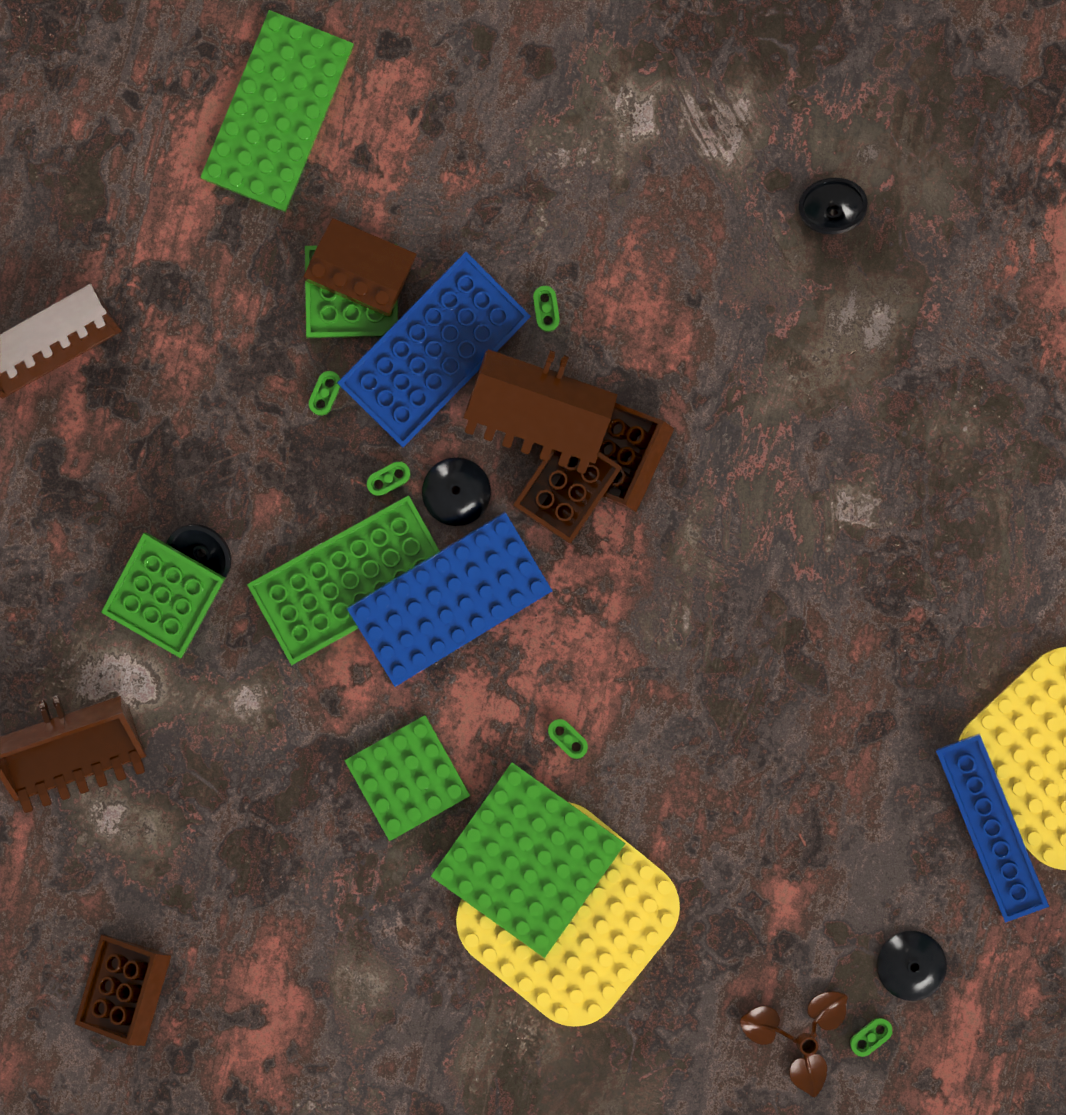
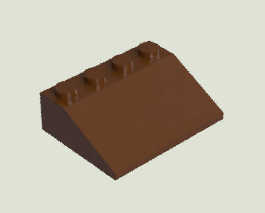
M332 218L304 274V279L308 283L390 317L417 254Z
M615 403L599 452L620 465L622 469L602 498L637 512L674 428L663 420Z
M552 449L549 459L542 461L513 504V508L571 544L622 467L599 452L596 463L589 462L586 473L582 474L577 472L579 458L570 456L567 467H562L558 465L562 452Z
M101 934L75 1025L127 1045L145 1046L171 955Z

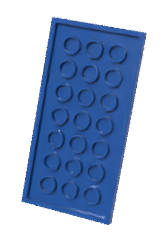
M464 252L337 384L403 448L477 373L481 367L485 352L488 349L497 352L531 316L467 252Z
M506 512L355 602L347 607V610L391 682L396 687L552 592V589Z

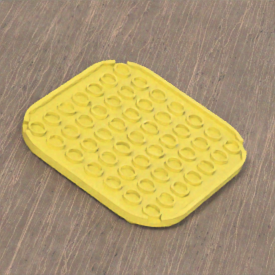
M1061 647L1046 652L1032 663L968 723L958 741L980 733L1026 849L1041 863L1052 868L1066 870V647Z
M570 803L626 844L544 958L463 899H461L458 907L456 924L463 946L475 959L550 1020L561 1025L574 1027L594 1023L612 1009L674 931L679 918L680 902L673 882L660 868L586 808Z

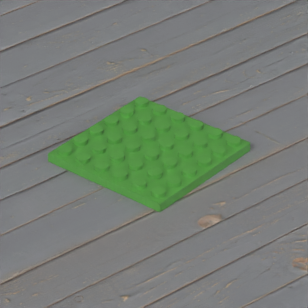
M511 763L431 877L545 958L626 843L517 765Z

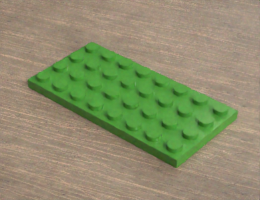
M269 10L200 178L286 213L351 55L354 43Z
M408 495L250 582L247 586L291 665H294L359 629L348 612L347 607L440 551Z

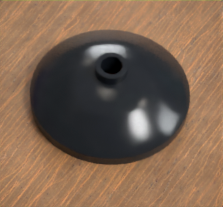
M822 179L810 185L802 193L798 207L799 215L804 224L816 232L822 234L844 233L855 228L865 218L868 209L867 196L858 184L848 179Z
M459 457L448 458L435 464L425 476L422 485V498L427 511L437 521L449 526H464L476 521L487 509L491 496L489 479L483 469L473 461ZM455 486L461 489L457 495L452 493V488Z
M188 524L175 530L168 538L167 545L225 578L228 576L232 562L231 553L225 540L213 529L200 524Z
M903 931L895 934L884 943L877 958V972L881 983L892 995L903 1000L917 1001L931 996L940 988L946 976L947 962L943 949L935 939L919 931ZM912 963L918 964L916 971H911L910 966Z

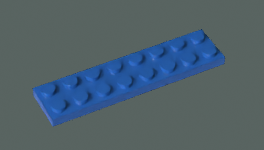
M980 733L936 749L1005 923L1049 907Z

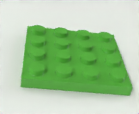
M305 246V272L318 246ZM305 281L306 338L382 337L398 321V300L391 316L388 317Z
M145 532L101 613L177 657L182 658L226 578Z
M426 715L344 760L389 841L470 796Z

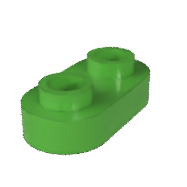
M540 286L533 295L537 325L544 332H552L557 329L560 321L556 293L549 286ZM542 295H547L549 297V300L547 302H542L540 297ZM546 317H550L552 319V323L550 325H546L544 323V319Z
M326 371L319 376L311 394L309 408L315 415L323 416L328 414L341 387L337 382L340 380V377L333 371ZM330 379L333 380L334 385L332 387H327L326 381ZM318 401H324L325 406L323 408H318Z
M394 462L370 475L367 480V488L371 494L383 496L407 483L410 479V469L403 462ZM397 470L403 471L401 478L395 477ZM376 481H382L383 487L377 489L374 484Z
M557 719L549 725L548 734L550 738L568 756L578 759L587 753L588 744L586 740L567 721ZM556 727H563L564 733L557 735L555 733ZM577 742L580 744L581 748L579 751L572 750L573 743Z
M884 1018L873 1019L852 1036L850 1040L851 1050L858 1056H868L891 1037V1024ZM877 1026H883L884 1030L882 1033H876ZM865 1040V1046L859 1048L857 1045L858 1041Z

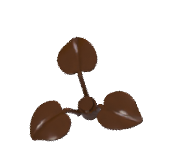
M835 991L823 992L813 997L807 1007L808 1015L815 1019L812 1022L811 1034L802 1033L797 1038L777 1028L780 1023V1017L776 1010L769 1006L755 1007L741 1017L740 1025L746 1036L757 1044H771L775 1040V1032L796 1043L797 1048L804 1054V1058H797L792 1062L789 1068L790 1079L796 1087L815 1098L821 1091L827 1076L826 1061L820 1054H816L818 1050V1042L814 1039L817 1036L816 1025L818 1023L824 1030L838 1028L846 1016L848 997L846 994Z

